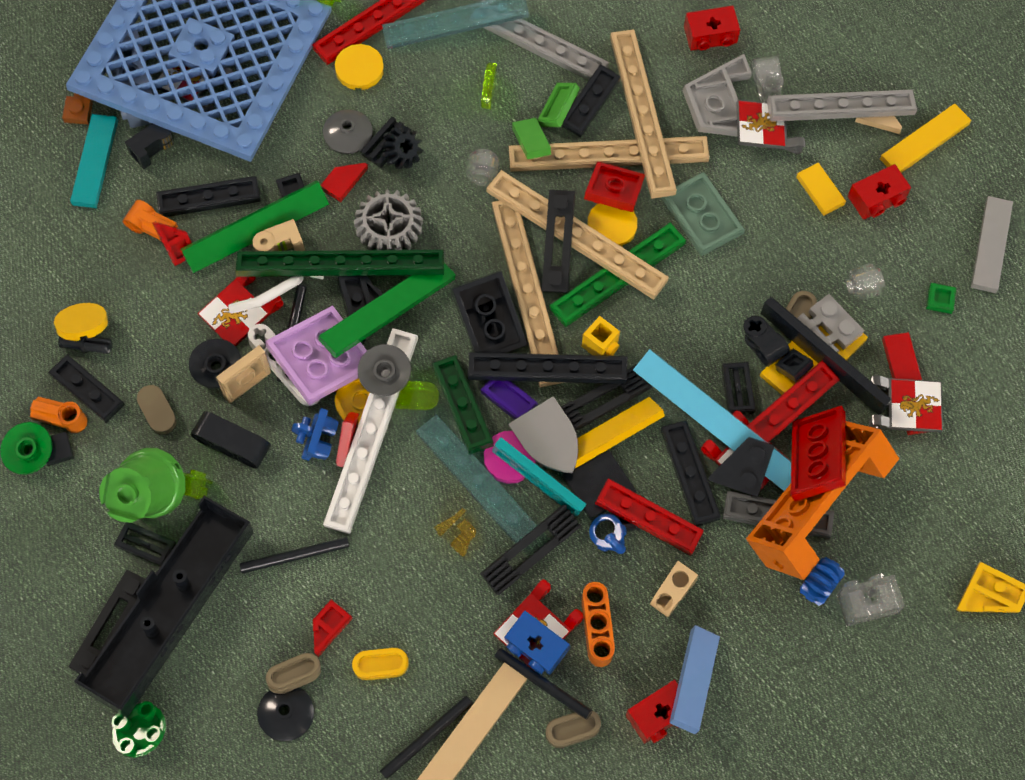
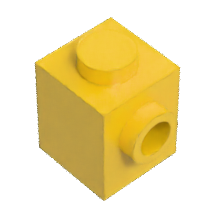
M599 316L583 333L581 347L591 355L613 356L620 346L618 344L620 331Z

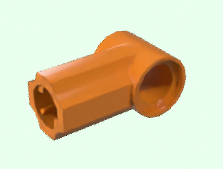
M136 200L122 220L124 225L138 234L144 232L158 240L160 238L152 225L153 222L156 221L178 228L175 221L157 213L152 206L142 200Z
M37 397V399L33 400L30 407V418L32 420L66 428L71 433L81 432L88 423L87 416L74 402L63 403ZM77 414L73 420L68 421L71 415Z

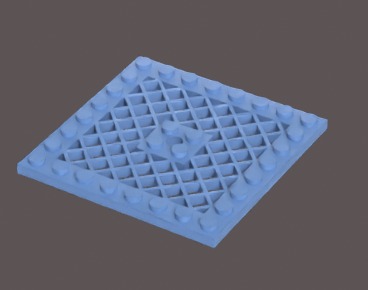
M117 0L66 83L67 90L250 162L311 51L312 44L315 43L331 13L330 5L317 0H206L207 3L195 6V0H163L160 2L151 0L152 4L146 5L148 0ZM239 2L244 3L245 7L234 10L232 6ZM189 3L191 8L179 11L177 5ZM227 6L229 12L217 14L216 9ZM170 7L173 8L174 13L164 16L160 11ZM265 10L268 16L257 19L254 13ZM211 11L212 17L201 19L199 14ZM156 12L157 18L145 19L144 15ZM250 16L251 21L240 24L238 18ZM139 17L141 22L135 24ZM189 17V19L187 20V22H186V24H185L184 21H183V19ZM288 19L289 25L278 26V21ZM174 21L179 22L180 26L168 29L166 25ZM234 21V26L224 28L222 25L223 22ZM272 24L274 29L262 31L261 26ZM162 26L164 31L151 33L150 28ZM256 29L257 34L246 37L244 31ZM138 30L140 32L145 30L147 36L135 39L132 31ZM128 33L130 41L123 42ZM239 33L241 39L235 40L234 34ZM289 33V35H288V37H287V39H286V41H285L283 35ZM178 36V38L176 39V41H175V43H174L172 37ZM278 37L280 43L269 46L267 40ZM165 39L168 40L169 45L159 48L155 43ZM262 42L264 48L252 50L250 45ZM151 44L153 49L141 53L138 45ZM199 44L208 46L204 50H197L195 47ZM134 47L136 54L124 58L122 52L131 50ZM246 48L247 53L236 56L235 49ZM228 51H229V54H230L231 57L225 59V57H226V55H227V53H228ZM279 52L275 59L273 53ZM117 54L119 59L113 61V58ZM168 54L169 60L163 61L161 56ZM267 55L270 61L259 64L256 58ZM157 58L158 64L146 66V60ZM140 61L142 68L130 72L128 66L132 65L131 63ZM252 61V67L242 69L240 63ZM235 65L236 72L225 74L223 68ZM123 67L124 74L112 76V70ZM180 67V73L169 75L168 69ZM269 70V72H268V74H267V76H266V78H265L263 72ZM217 71H219V73H220V75H221V76H219V77L212 78V79H209L208 76H207V75H209V76H211V77H214V76L216 75ZM163 72L165 77L152 80L151 74ZM145 74L148 82L136 86L133 79ZM202 75L204 81L192 84L190 78ZM258 75L260 80L248 83L246 77ZM241 79L243 85L235 88L231 87L229 82ZM129 80L130 86L121 82ZM186 81V87L175 89L173 83ZM225 84L227 90L218 93L214 92L213 87ZM169 86L171 91L158 94L157 88ZM151 88L153 95L144 90ZM208 89L210 95L198 98L196 92ZM259 89L256 96H254L252 91ZM248 94L250 99L241 102L237 101V95ZM192 95V101L181 103L179 97ZM231 98L233 104L221 107L219 101ZM174 99L175 102H176V104L173 103V102H170L169 100ZM214 103L215 110L204 112L202 106ZM197 108L198 111H199V113L196 112V111H193L192 109ZM249 108L244 116L242 110ZM237 112L238 119L227 121L225 115Z

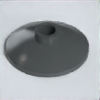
M341 110L332 114L323 127V136L326 144L332 150L341 154H354L361 151L372 139L373 135L370 120L363 113L356 110ZM351 126L350 129H344L343 127Z
M382 344L372 347L364 353L358 364V377L362 386L368 392L378 396H390L398 393L406 386L411 376L409 358L400 348L393 345ZM389 370L390 374L387 377H383L381 372Z

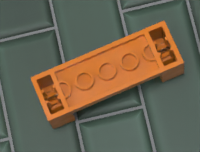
M846 421V486L857 472L885 478L900 458L882 430ZM790 484L746 538L764 565L773 570L804 580L820 560L805 538L846 486L794 502L790 495Z

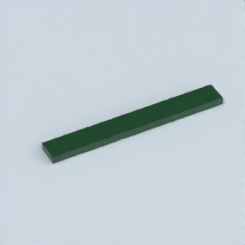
M444 250L238 251L236 260V277L444 275Z

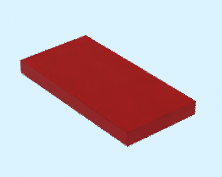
M842 405L793 421L790 495L794 502L846 486V412Z

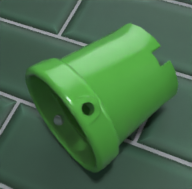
M143 448L131 453L119 467L103 478L99 488V498L101 504L105 503L106 507L110 510L107 512L109 516L120 522L131 523L141 518H158L171 513L180 505L185 494V476L181 465L171 454L159 448Z

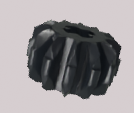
M403 126L400 129L394 127L390 130L391 133L384 134L385 141L381 142L379 146L385 149L381 156H388L387 165L394 164L395 169H402L403 166L408 169L413 166V163L419 162L420 158L417 154H421L424 150L418 147L422 140L415 139L417 131L409 132L408 127Z

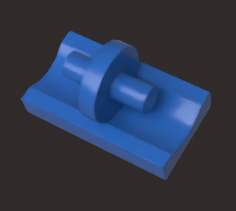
M320 408L319 413L314 415L311 427L309 426L311 419L308 417H303L302 423L293 424L291 431L298 435L297 443L303 444L305 437H307L301 459L309 461L312 457L324 460L328 458L332 444L319 439L321 433L333 437L339 421L327 416L328 410Z

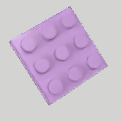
M333 306L266 340L267 349L308 405L358 379V364L361 357L367 351L360 342L342 355L334 358L319 341V335L343 320Z

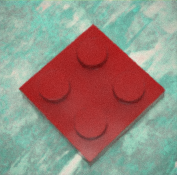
M597 161L585 191L584 200L633 212L645 180V174Z

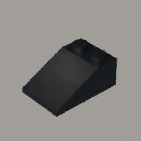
M496 271L449 288L474 352L507 353L528 345L502 271Z

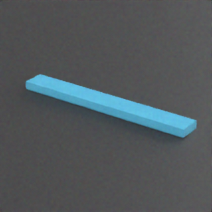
M651 349L648 350L633 369L634 372L733 451L748 437L766 442ZM774 448L765 476L783 491L791 484V461Z

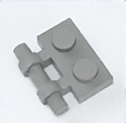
M830 294L826 295L809 309L808 313L813 319L810 320L804 313L797 318L837 353L839 350L834 346L836 342L844 350L864 333V329ZM821 326L829 336H825L818 327Z

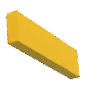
M953 104L883 153L880 160L886 167L895 164L902 173L970 125L972 120L956 104Z
M648 397L577 438L578 458L575 468L665 416L663 409Z

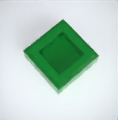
M931 283L928 290L926 309L952 314L957 287Z

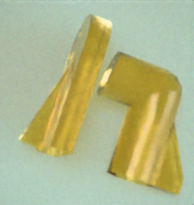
M462 507L454 516L433 527L437 534L441 537L466 510ZM464 519L457 525L461 533L450 543L451 547L462 557L467 553L469 543L476 535V529L467 519Z

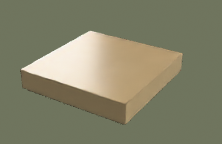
M258 345L216 377L222 394L228 403L235 401L271 374L265 351Z

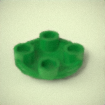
M144 701L136 704L128 718L117 713L112 719V741L117 751L124 756L136 758L145 756L156 749L163 740L166 730V720L162 711L151 702Z

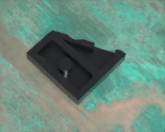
M366 275L338 277L337 282L347 317L383 294L379 288L372 285L371 280Z
M748 437L709 476L708 481L758 497L775 445Z

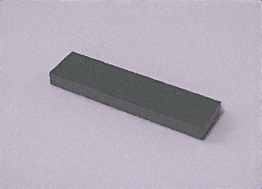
M727 491L722 519L757 525L777 500ZM827 510L808 536L830 539L835 511Z

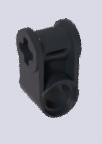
M751 316L744 321L745 343L765 366L769 367L790 352L785 339L764 318Z

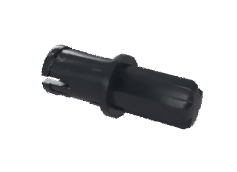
M59 336L58 339L60 348L81 350L82 353L91 351L109 354L113 347L110 338L96 336L87 338V336L80 337L81 340L72 341Z

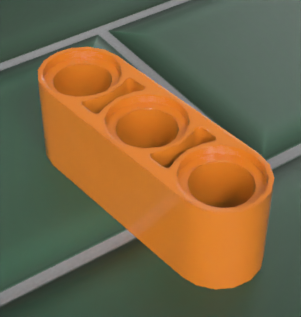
M591 582L585 586L582 594L589 661L593 665L604 667L611 662L615 651L608 591L600 582ZM593 592L598 593L602 600L597 603L591 602L587 595ZM600 619L605 623V627L597 630L591 626L590 622ZM598 646H603L608 650L609 654L606 657H599L595 654L594 649Z

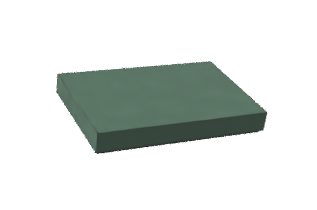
M704 172L677 185L676 195L661 197L700 256L744 234L745 229Z

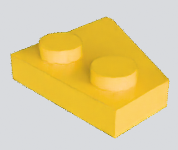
M979 562L956 610L959 612L1019 613L1025 602V584Z

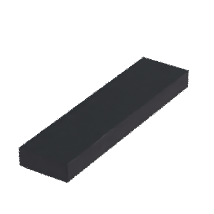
M257 176L156 192L159 214L165 217L261 202Z
M687 420L661 427L660 431L693 524L701 526L720 520L721 515Z

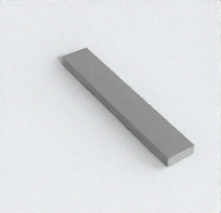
M485 0L481 1L471 16L472 23L588 81L600 64L606 68L609 67L608 61Z
M913 89L773 95L767 98L771 122L915 115L917 112Z

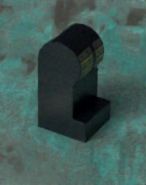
M152 123L126 140L125 144L128 153L144 170L151 165L150 157L160 150L168 149L173 145L174 136L171 130Z

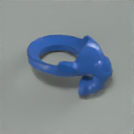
M602 514L595 518L589 529L592 542L601 551L607 552L611 550L616 551L618 554H623L626 550L624 537L627 534L626 526L616 516L611 514ZM604 520L612 521L615 526L614 533L608 534L604 540L599 539L596 535L597 525Z

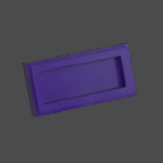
M489 380L481 388V394L514 420L538 406V402L511 381Z

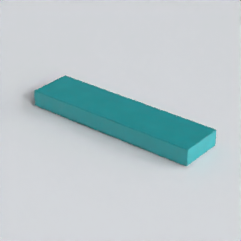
M92 114L70 199L73 206L97 208L118 124L117 117Z
M502 437L495 443L492 449L494 454L559 505H566L571 514L577 517L587 505Z

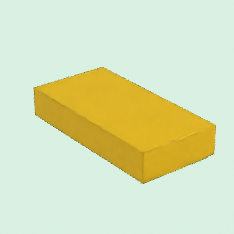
M819 162L797 173L796 178L823 216L845 205L846 200Z

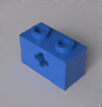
M527 611L521 614L504 636L505 642L508 643L506 648L518 658L522 654L529 659L528 665L541 675L543 672H546L550 676L570 650L569 643ZM540 640L541 650L535 648L532 651L530 641L536 643Z

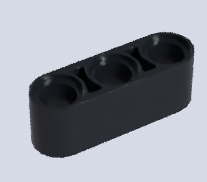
M208 411L202 413L190 433L191 437L201 444L254 469L259 468L271 447V444L263 437Z

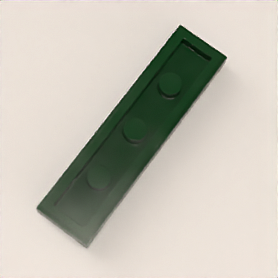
M454 355L432 363L433 371L468 454L471 455L493 447L494 442L457 356Z

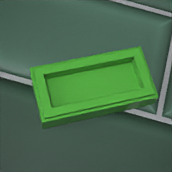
M556 83L537 120L541 127H561L580 90L577 83Z
M536 118L512 122V130L527 160L551 155V147Z

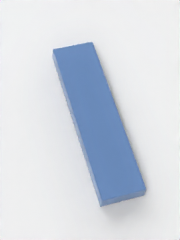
M696 625L690 632L669 722L692 734H696L700 730L720 636Z

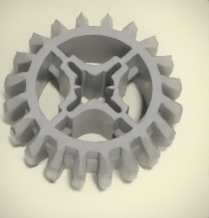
M386 189L385 194L381 195L380 192L376 191L375 198L368 195L366 198L367 203L360 202V210L355 212L357 219L354 220V227L356 228V235L360 238L363 246L368 244L369 250L376 248L377 250H402V247L410 250L411 242L417 243V235L422 233L423 218L421 217V209L417 207L416 201L414 199L409 200L407 193L400 197L398 190L394 194H390V191ZM388 216H390V222H391V223H389V225H390V228H389V229H387V223H386V222H388Z

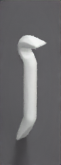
M292 276L255 298L229 304V312L237 313L263 306L299 285L303 281L304 276ZM310 276L312 278L324 279V276Z

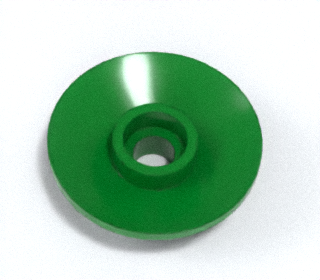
M34 422L20 423L11 428L2 440L0 448L2 462L6 468L16 474L28 475L35 473L49 460L52 452V439L49 432L43 426ZM33 447L32 452L28 455V449Z

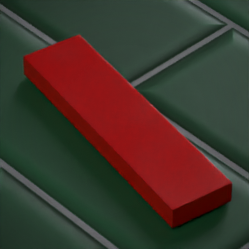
M909 332L883 336L882 342L892 379L922 380ZM907 431L908 435L926 433L922 431Z
M822 360L747 426L769 443L840 379Z
M609 478L595 502L596 505L690 556L693 554L704 531Z

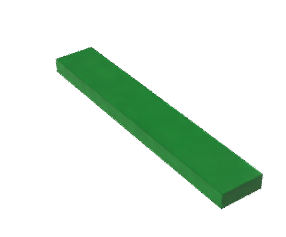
M315 181L180 250L191 271L195 273L252 244L253 238L257 233L292 219L297 221L329 205L320 183Z
M670 222L633 247L629 252L653 267L684 246L686 239ZM603 268L550 305V310L564 327H567L628 283Z
M444 263V275H411L319 335V341L334 358H337L454 281L456 274Z

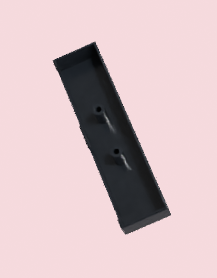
M203 496L198 503L200 511L156 574L151 570L137 590L138 600L87 673L84 675L80 672L74 680V683L81 691L128 718L254 533L250 521L206 496Z

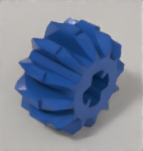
M827 557L822 558L800 587V593L811 603L814 602L818 606L824 604L843 578L844 569L834 560H830Z

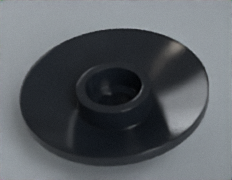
M206 340L200 343L190 355L189 371L191 376L198 384L204 387L220 388L216 377L241 359L240 352L235 345L227 340ZM215 364L221 365V368L218 370L212 369Z
M296 688L285 694H275L269 690L259 703L257 711L258 722L264 733L274 740L286 742L298 739L308 731L313 722V702L309 695L301 688ZM283 706L290 708L287 715L279 713Z

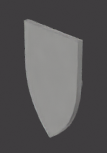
M554 396L508 424L523 448L536 462L555 471L573 473L578 458L577 435L571 421Z

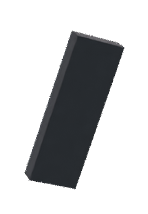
M600 64L572 104L561 126L581 138L621 80V76Z
M68 354L48 372L54 380L105 423L125 405L120 398Z

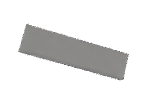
M988 196L986 199L971 288L991 293L998 291L1013 201Z

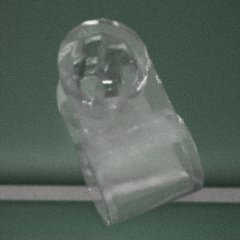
M776 55L752 59V75L756 82L759 98L762 102L767 103L768 96L781 95V89L784 84L779 58Z

